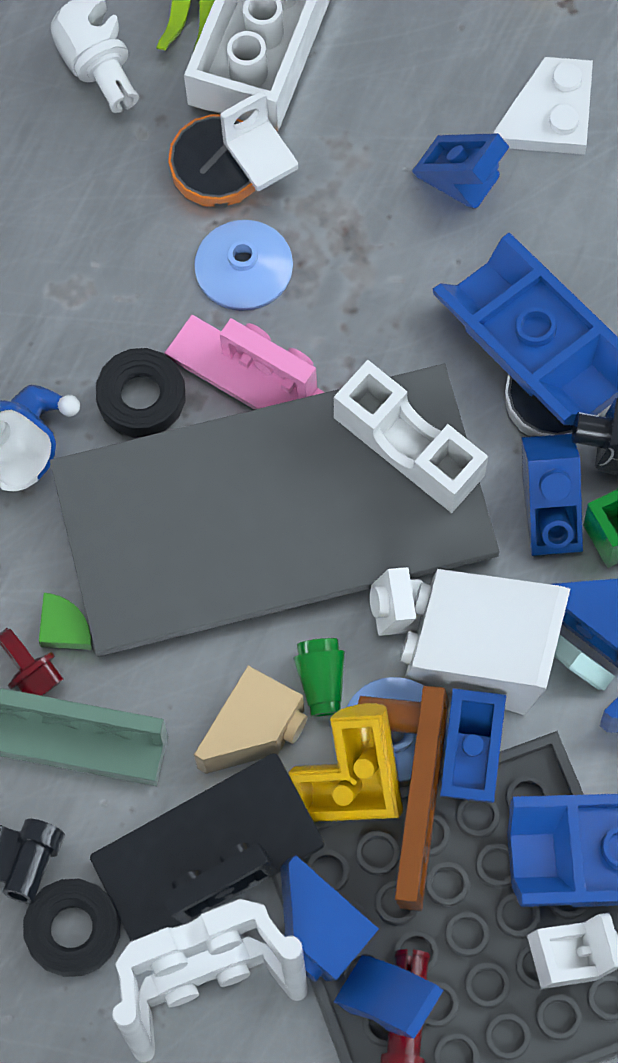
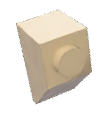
M247 666L194 754L197 769L206 774L263 759L272 753L278 755L286 741L294 744L303 731L308 716L303 714V695L258 670Z

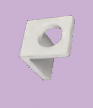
M262 90L220 113L223 143L257 191L298 170L297 160L268 120L267 97ZM255 109L248 119L234 124L243 113Z

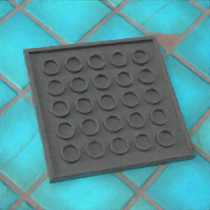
M558 731L500 751L494 803L440 797L443 773H440L422 911L401 909L395 900L410 785L400 788L403 813L399 818L314 822L325 842V846L302 861L379 929L337 980L326 981L320 977L315 982L309 978L340 1063H380L381 1054L387 1053L388 1030L372 1019L350 1014L333 1001L362 955L396 965L395 952L399 949H408V955L412 957L413 949L429 953L431 956L430 962H428L427 980L444 990L422 1026L420 1057L424 1058L425 1063H604L618 1057V969L597 981L541 989L527 935L537 929L584 923L598 914L605 913L611 915L614 929L618 933V906L572 907V905L520 907L511 884L507 838L511 798L517 796L584 795ZM280 872L271 878L283 908Z

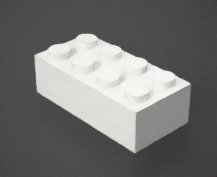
M215 0L184 74L188 105L220 114L262 90L267 97L268 120L274 129L279 131L330 0ZM255 109L243 113L238 119L245 121L253 114Z

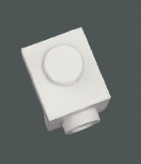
M408 567L388 569L371 585L370 607L373 616L376 618L378 636L408 633V631L417 632L421 615L416 614L414 602L419 586L423 582L420 579L410 580Z
M609 913L598 914L584 923L537 929L527 935L541 989L597 981L618 969V933L614 929Z

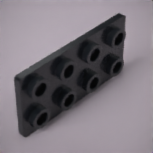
M272 753L91 854L90 860L106 893L112 898L119 914V919L132 942L167 927L175 928L190 923L200 917L201 914L217 908L280 873V867L288 858L296 855L303 860L323 849L325 842L280 757Z

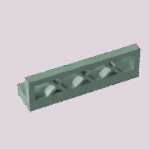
M0 688L1 757L157 786L168 740L164 719Z

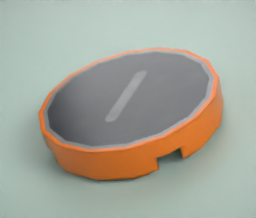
M219 114L196 118L179 130L170 144L168 163L174 185L187 199L202 206L215 207V204L228 203L229 206L240 203L255 192L256 189L223 143L221 117ZM237 118L234 124H238L243 121Z

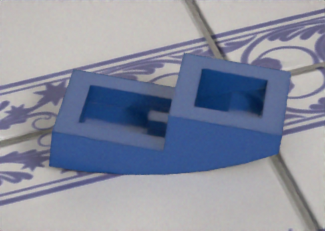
M362 955L333 1002L350 1014L374 1020L389 1032L415 1039L444 990L405 969L373 957Z

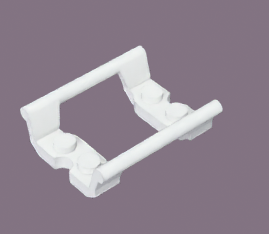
M242 899L205 912L194 921L175 928L167 927L129 942L115 963L120 976L122 1002L113 1009V1019L135 1058L140 1062H148L155 1055L153 1015L150 1008L166 1001L168 1007H176L190 1002L199 996L197 986L217 979L220 987L229 986L251 975L249 968L265 963L268 971L290 999L295 1001L304 999L308 993L302 944L296 937H284L269 918L265 905ZM257 927L259 934L267 944L249 936L241 939L240 935ZM153 970L154 973L145 977L138 992L135 975Z

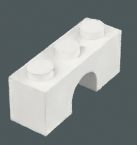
M367 360L334 396V419L449 512L453 513L484 478L488 456L449 424L441 431L427 423L409 404L407 399L408 391Z

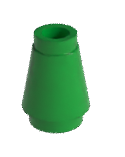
M320 638L297 643L298 655L294 656L293 660L307 704L310 707L311 717L331 716L342 709L345 651L339 650L337 638Z

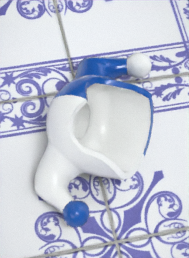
M29 385L22 389L11 401L0 400V488L2 490L16 492L26 489L39 481L51 465L50 460L55 457L56 441L53 432L40 417L51 410H59L66 417L76 415L80 410V402L75 396L66 395L63 397L44 387Z

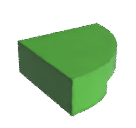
M44 593L39 634L40 646L42 648L92 650L91 632L82 612L69 600L55 594Z

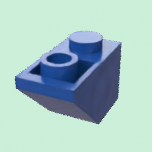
M572 434L521 437L523 489L532 556L583 552L581 463L576 443H572L571 440Z

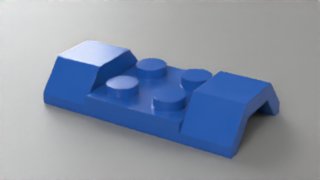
M510 232L501 238L489 261L458 285L440 283L433 288V295L465 326L466 332L530 396L534 395L563 425H573L578 412L597 416L610 406L615 398H618V337Z
M618 794L512 797L507 838L511 884L520 907L572 905V907L618 906Z

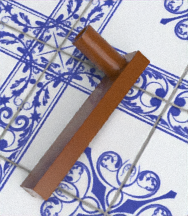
M423 686L421 702L360 696L358 704L377 703L384 705L387 708L390 731L417 734L395 900L401 909L422 911L449 709V698L445 688Z

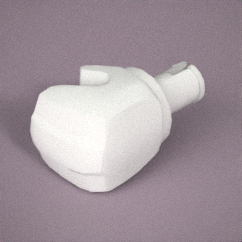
M72 0L57 11L51 22L53 41L61 57L74 76H78L79 80L83 82L96 81L112 112H122V107L119 103L121 101L126 110L130 109L137 103L139 95L133 89L122 69L129 53L124 42L117 39L119 32L117 15H112L102 26H99L102 24L104 15L107 12L106 0Z

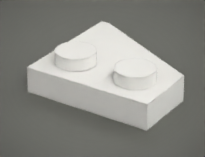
M544 57L493 133H498L509 145V149L585 155L593 61Z

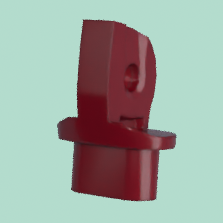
M6 628L0 632V646L19 670L7 685L11 690L18 687L21 692L43 696L64 680L51 663V660L55 657L52 652L34 660L11 629Z

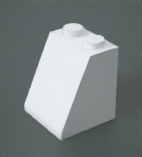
M437 569L430 584L421 583L414 602L415 611L421 617L417 633L408 631L402 648L400 662L408 664L405 678L416 681L423 686L445 688L446 693L452 694L453 688L506 695L505 710L525 715L547 688L570 589L558 585Z

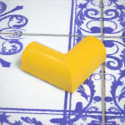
M366 703L349 706L337 711L330 718L338 764L300 765L293 767L288 772L313 821L399 818L403 813V803L387 708L382 704Z

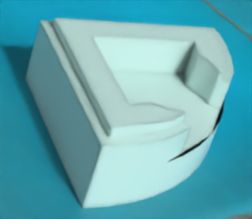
M559 634L554 657L593 687L604 691L615 676Z

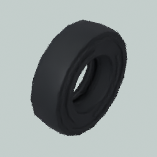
M149 348L128 349L113 356L102 367L96 382V403L105 422L118 433L134 438L166 431L179 418L186 401L184 378L176 363L164 353ZM147 377L158 384L160 395L152 406L145 409H135L129 407L121 397L123 387L133 378Z
M60 879L43 887L35 896L34 902L29 904L23 918V938L32 958L46 971L62 977L84 976L101 968L113 955L120 938L119 914L112 898L98 885L82 879ZM67 908L82 909L92 919V932L89 939L84 944L75 948H66L59 945L51 934V925L54 918L60 911Z

